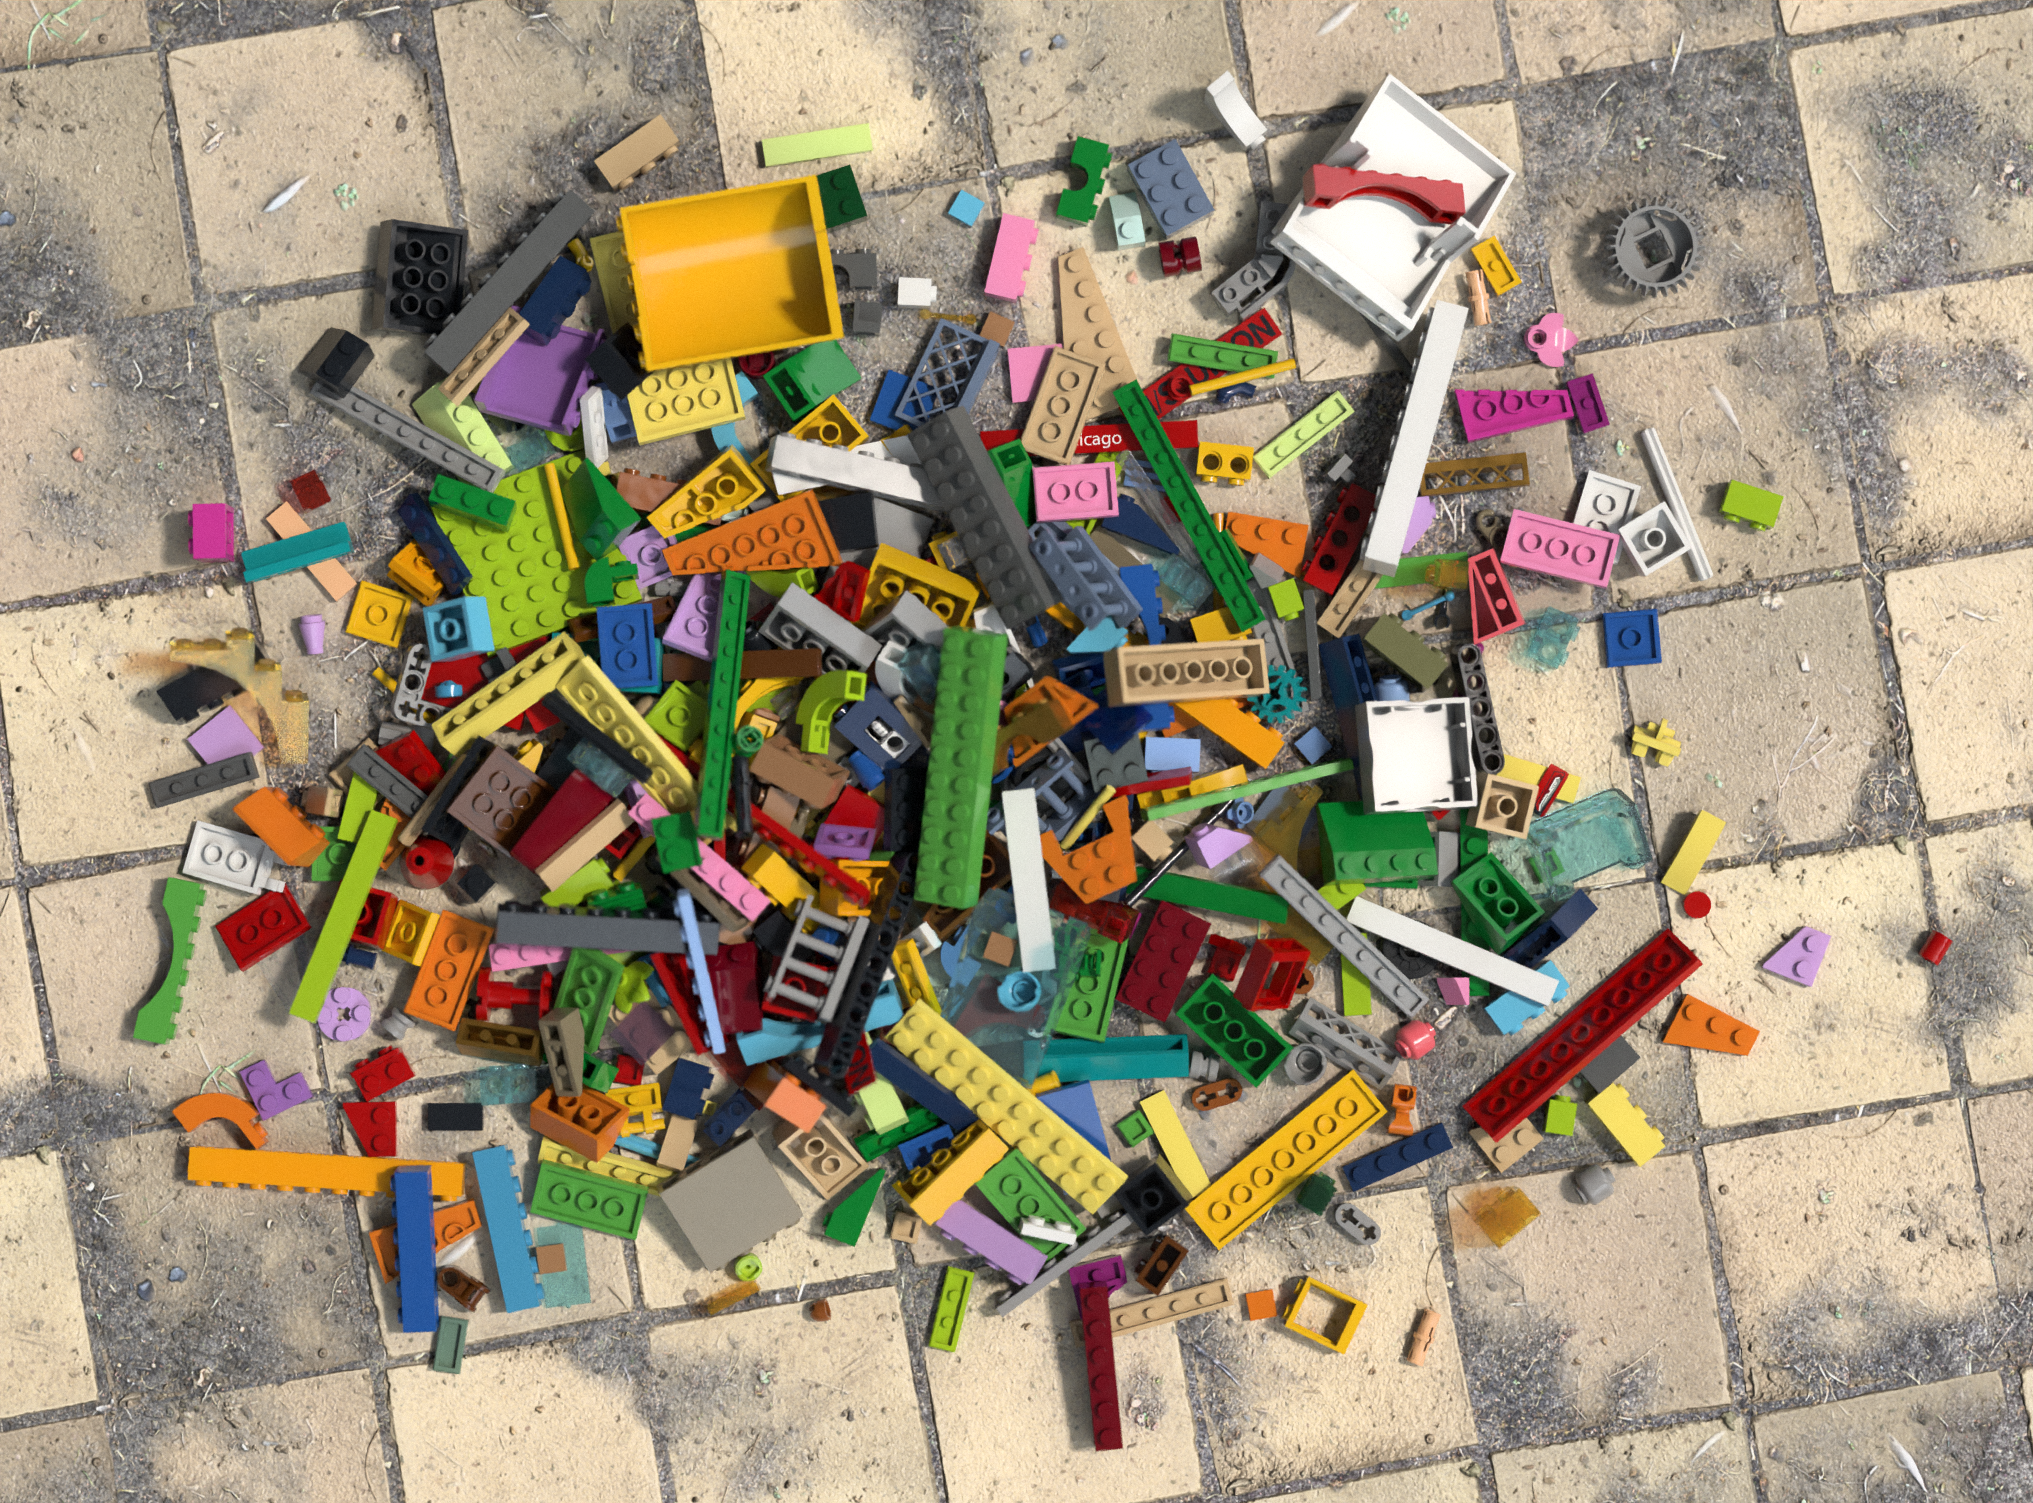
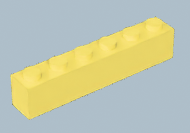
M565 632L561 633L435 721L431 726L440 744L457 758L472 747L478 735L486 738L542 699L549 692L555 690V686L585 658L580 646Z

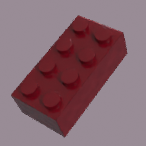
M1161 900L1115 999L1162 1022H1166L1212 923Z

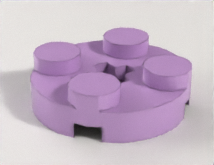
M339 987L332 989L327 995L317 1020L322 1032L333 1040L349 1041L357 1039L370 1026V1002L361 991L355 988ZM348 1007L351 1010L349 1012L350 1020L343 1019L338 1021V1009Z

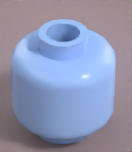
M1384 675L1379 677V681L1374 684L1378 701L1405 700L1410 702L1409 684L1406 680L1401 679V675Z

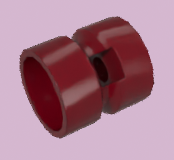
M1196 236L1183 238L1178 244L1173 240L1158 243L1164 278L1177 276L1182 270L1187 274L1202 271Z
M772 351L739 356V363L743 372L751 379L762 380L764 379L763 375L775 368L776 360Z

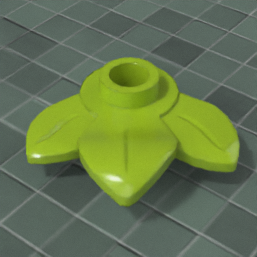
M635 961L628 967H624L621 976L622 980L619 982L615 994V1004L620 1011L629 1014L633 1002L642 1003L650 1000L644 980L652 974L654 968L648 963Z

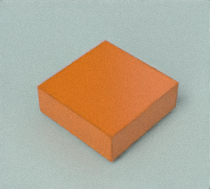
M1273 1289L1245 1293L1250 1321L1277 1316Z

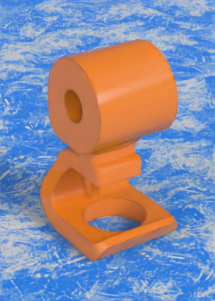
M1394 1084L1391 1107L1396 1109L1395 1119L1387 1128L1386 1133L1403 1136L1413 1135L1409 1111L1415 1108L1416 1086Z

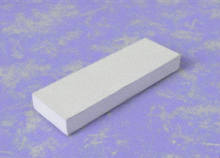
M592 386L580 398L586 458H589L599 468L609 456L601 387Z

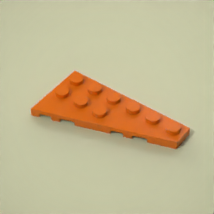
M813 489L662 549L672 575L705 574L708 572H722L726 569L731 571H761L802 567H836L843 563Z

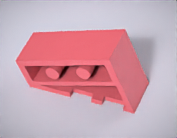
M1492 548L1468 558L1474 645L1525 625V620L1495 549Z

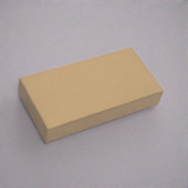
M673 1113L656 1166L675 1172H680L684 1169L699 1121Z

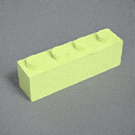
M868 1031L866 1032L868 1045H870L873 1040ZM875 1071L877 1082L854 1095L859 1106L864 1104L868 1114L864 1115L870 1130L876 1129L878 1134L881 1135L909 1122V1119L892 1082Z

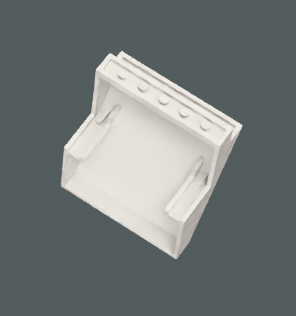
M1389 74L1376 85L1321 163L1330 167H1351L1353 170H1375L1378 173L1384 174L1400 173L1408 177L1424 176L1431 180L1440 181L1447 179L1455 183H1462L1466 213L1451 225L1429 222L1420 213L1407 205L1380 196L1350 198L1338 203L1331 209L1306 207L1304 205L1302 187L1271 230L1274 236L1270 243L1399 342L1414 328L1450 263L1478 241L1516 173L1487 151L1485 147L1478 144L1463 130L1459 129L1441 113L1427 104L1421 97L1413 93L1398 79Z

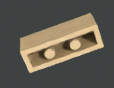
M660 114L594 160V162L613 190L616 191L620 188L623 191L635 182L633 178L640 173L646 175L655 169L657 161L663 157L667 160L679 151L677 147L681 143Z

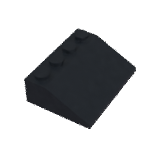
M396 219L380 222L371 330L432 336L434 333L439 336L444 330L441 327L443 322L452 313L457 316L462 310L459 306L463 299L468 230Z

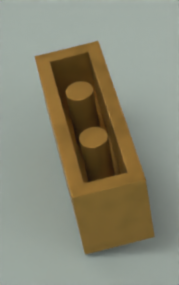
M467 1018L461 1019L455 1043L461 1054L538 1067L541 1066L545 1050L541 1031Z

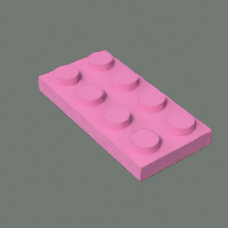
M1514 509L1500 563L1607 589L1620 535Z

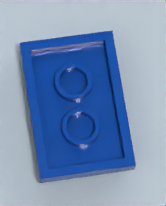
M652 603L597 607L601 670L617 689L658 686Z

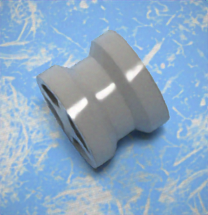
M395 1006L391 1010V1016L381 1022V1025L399 1040L405 1037V1032L408 1028H412L416 1024L408 1015Z

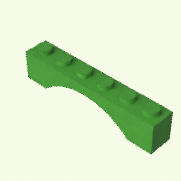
M168 877L162 904L168 914L173 931L174 948L172 963L167 978L158 993L147 1005L139 1010L133 1038L160 1044H170V1039L174 1040L176 1037L178 1024H175L174 1021L176 1013H180L183 1006L184 998L180 997L182 986L186 987L189 979V970H186L188 959L192 960L195 952V944L192 943L194 933H198L201 924V917H198L200 906H204L207 890H203L205 884Z

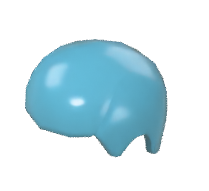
M1020 970L1006 975L1001 986L997 988L999 1002L1008 1010L1018 1013L1027 1012L1034 1008L1042 992L1039 980L1030 972Z

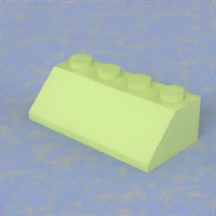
M447 378L432 386L412 403L426 427L506 471L504 475L515 468L484 416L479 412L471 395L468 394L456 406L438 389ZM456 475L460 482L477 487L474 484Z

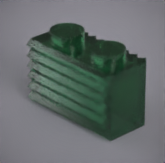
M1321 1171L1318 1176L1313 1173L1295 1201L1318 1216H1322V1211H1326L1325 1207L1329 1206L1328 1202L1332 1201L1331 1197H1335L1334 1193L1337 1192V1188L1334 1184L1336 1181Z

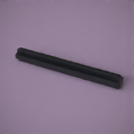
M549 692L544 696L541 703L545 708L638 781L645 784L651 779L653 771L557 695Z

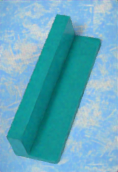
M340 522L243 551L241 555L246 569L243 572L246 583L251 584L355 553L345 522Z

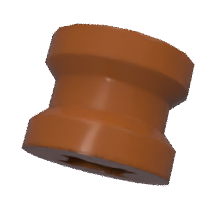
M1304 968L1295 990L1296 994L1308 993L1314 986V976L1306 968Z

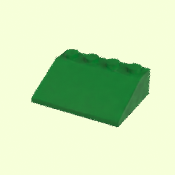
M1363 801L1316 804L1324 885L1426 880L1438 875L1435 846L1424 812L1364 815Z

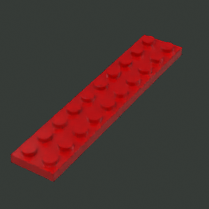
M1667 928L1462 1107L1495 1143L1499 1142L1701 967L1703 963Z

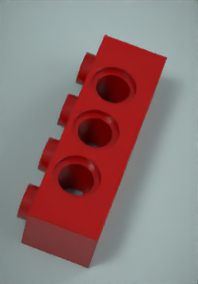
M1353 483L1349 489L1343 487L1337 499V502L1341 503L1337 513L1331 511L1324 525L1328 527L1325 536L1319 535L1312 550L1316 551L1313 560L1307 559L1300 572L1304 576L1302 583L1330 597L1332 596L1370 521L1372 512L1375 511L1374 505L1377 495ZM1351 507L1357 510L1358 519L1356 521L1350 522L1345 519L1344 510ZM1334 532H1342L1346 536V543L1343 546H1337L1332 542L1331 537ZM1322 556H1329L1333 559L1334 567L1331 570H1324L1320 567L1319 560Z

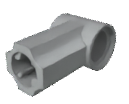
M383 721L379 732L378 744H385L415 730L431 752L435 732L432 729L412 725V727Z

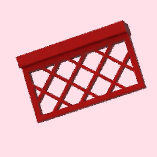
M658 952L651 955L697 1056L713 1050V1046L707 1047L704 1031L708 1030L707 1020L701 1021L698 1005L703 1003L701 994L695 995L692 979L697 977L695 968L689 969L686 953ZM730 1034L723 1035L725 1044L732 1041Z

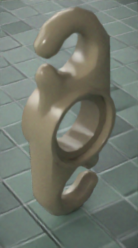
M1484 509L1476 516V527L1490 546L1502 556L1504 546L1496 545L1493 537L1497 531L1508 533L1509 528L1501 523L1499 517H1494L1493 524L1490 527L1484 526L1482 523L1485 516H1494L1495 513L1491 509Z
M804 800L796 817L793 818L789 829L790 832L800 839L803 835L810 807L804 804ZM783 855V860L786 863L792 858V856L789 858Z

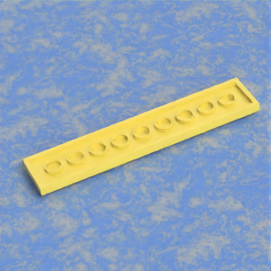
M920 998L884 1037L924 1072L956 1094L985 1124L1012 1147H1017L1025 1158L1092 1215L1126 1181L1128 1175Z

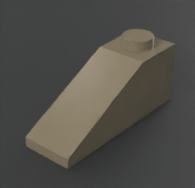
M555 1008L538 1020L556 1096L579 1097L582 1095L584 1029L579 1009Z

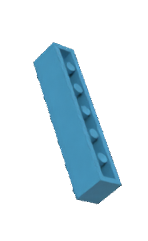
M505 1144L472 1152L507 1313L539 1307L542 1305L541 1300L545 1299V1293L542 1283L537 1284L535 1273L539 1272L536 1256H531L529 1246L533 1245L531 1230L525 1229L523 1219L528 1218L525 1203H520L518 1192H522L519 1176H514L512 1166L516 1165L513 1149L508 1150V1146Z

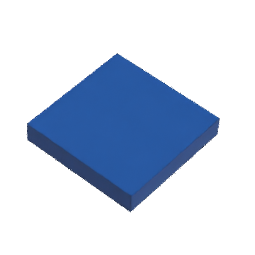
M888 370L870 418L871 422L895 431L906 424L910 426L912 431L919 428L895 417V413L912 378ZM918 381L916 384L919 395L934 390V386ZM913 390L910 398L916 396L915 390ZM936 393L921 398L926 412L933 409L937 398ZM918 400L907 403L903 411L904 414L911 417L923 414ZM925 418L919 419V421L926 423Z
M1657 609L1602 613L1607 668L1662 663Z

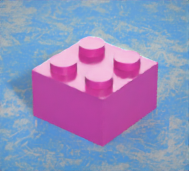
M226 503L192 504L193 510L188 512L189 527H193V538H189L188 541L189 554H193V559L201 563L234 562V508Z

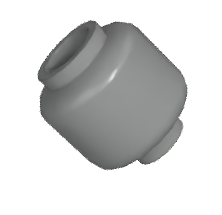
M1593 1164L1576 1175V1184L1573 1186L1584 1203L1589 1202L1592 1205H1596L1613 1194L1614 1187L1612 1183L1616 1180L1608 1167L1602 1169L1599 1165Z

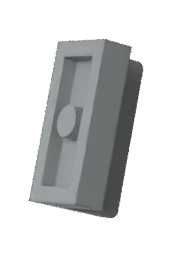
M1430 832L1436 851L1438 875L1426 880H1418V886L1452 887L1451 882L1460 875V833Z

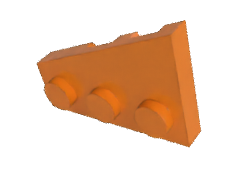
M1686 994L1661 1042L1748 1056L1760 1031Z

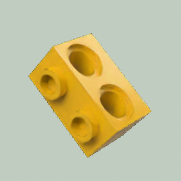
M1200 441L1195 476L1201 477L1202 482L1217 483V479L1228 480L1229 485L1244 486V482H1250L1254 447ZM1207 456L1215 457L1219 463L1218 467L1214 470L1206 469L1203 464L1204 458ZM1241 459L1245 463V470L1241 473L1234 472L1230 467L1231 461Z

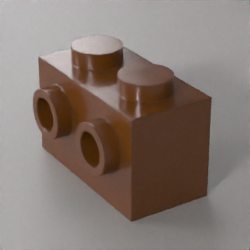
M1166 1233L1163 1238L1160 1236L1156 1237L1149 1248L1152 1251L1147 1261L1142 1258L1133 1271L1137 1274L1134 1278L1135 1281L1159 1296L1189 1252L1186 1247Z

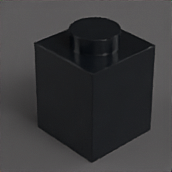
M475 864L457 884L475 902L480 903L498 882L480 864Z

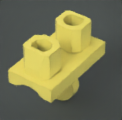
M1662 718L1659 725L1649 722L1647 729L1637 725L1634 726L1631 753L1645 757L1649 746L1656 748L1658 752L1655 756V762L1668 767L1674 756H1679L1681 742L1672 739L1675 731L1666 728L1668 720Z

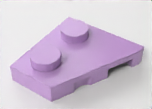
M1804 926L1792 939L1780 947L1772 957L1766 960L1761 968L1812 987L1831 936Z

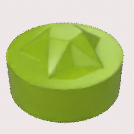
M748 1253L745 1256H738L736 1258L734 1271L741 1280L753 1281L760 1276L762 1263L755 1254Z

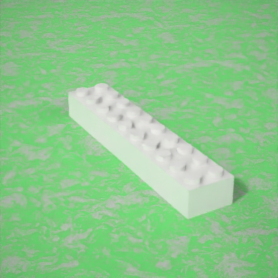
M1440 300L1436 301L1435 308L1429 307L1424 330L1428 331V333L1422 332L1417 355L1421 356V358H1415L1409 380L1414 383H1408L1402 405L1407 408L1406 410H1400L1395 432L1400 434L1399 436L1393 435L1388 457L1393 459L1392 461L1386 460L1381 483H1385V487L1379 486L1374 505L1378 512H1372L1368 524L1367 534L1371 535L1370 539H1364L1359 560L1364 561L1363 569L1395 577L1469 309L1467 307Z

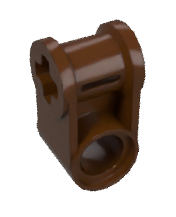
M456 1265L445 1266L438 1275L439 1286L473 1313L477 1310L476 1305L485 1293L489 1294L491 1291L480 1280L469 1275ZM447 1271L455 1272L458 1276V1282L454 1285L447 1284L443 1278L444 1273ZM476 1289L477 1291L474 1296L469 1299V1296Z

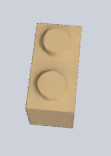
M1152 820L1147 821L1131 837L1132 842L1152 862L1156 859L1162 862L1173 851L1170 847L1173 841Z

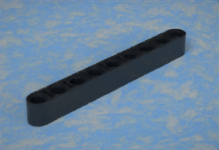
M897 851L891 857L868 919L870 920L831 1021L827 1023L815 1054L813 1070L818 1076L839 1079L844 1077L849 1069L914 900L919 851Z

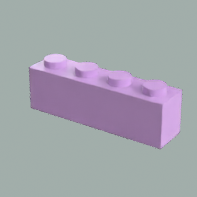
M962 1200L954 1202L936 1222V1225L942 1228L940 1234L953 1242L955 1238L964 1242L963 1249L975 1256L978 1252L987 1257L985 1260L986 1264L996 1270H999L1000 1267L1004 1268L1009 1272L1007 1277L1019 1285L1023 1281L1032 1284L1048 1258L1046 1254Z

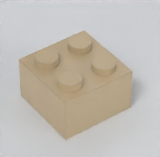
M1478 772L1476 779L1478 806L1469 808L1466 825L1527 839L1539 786Z

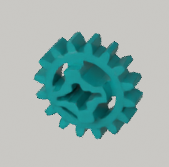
M1269 665L1268 679L1274 676H1281V678H1278L1274 683L1269 682L1270 693L1263 695V702L1261 695L1248 697L1247 701L1255 703L1251 711H1260L1258 716L1260 719L1264 720L1268 716V723L1274 724L1277 718L1278 722L1283 724L1286 720L1285 716L1293 720L1295 719L1294 711L1302 712L1303 709L1299 706V703L1307 701L1306 698L1301 697V693L1305 692L1307 687L1299 686L1303 678H1294L1296 670L1289 669L1286 672V666L1280 665L1277 671L1275 665ZM1291 686L1293 688V697H1291ZM1275 689L1279 690L1280 699H1275L1276 695L1273 693ZM1278 706L1286 707V709L1281 712H1273V710H1276Z

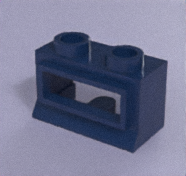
M742 1085L704 1124L706 1126L704 1132L721 1147L763 1103Z

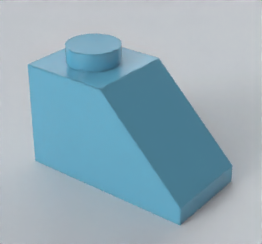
M1108 615L1093 631H1089L1086 627L1068 646L1067 651L1070 654H1103L1104 651L1123 647L1128 642L1126 638L1128 631L1124 627L1120 628L1113 617Z

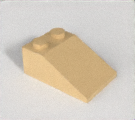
M825 1110L809 1133L788 1120L771 1132L778 1147L826 1200L830 1199L869 1167L866 1160Z

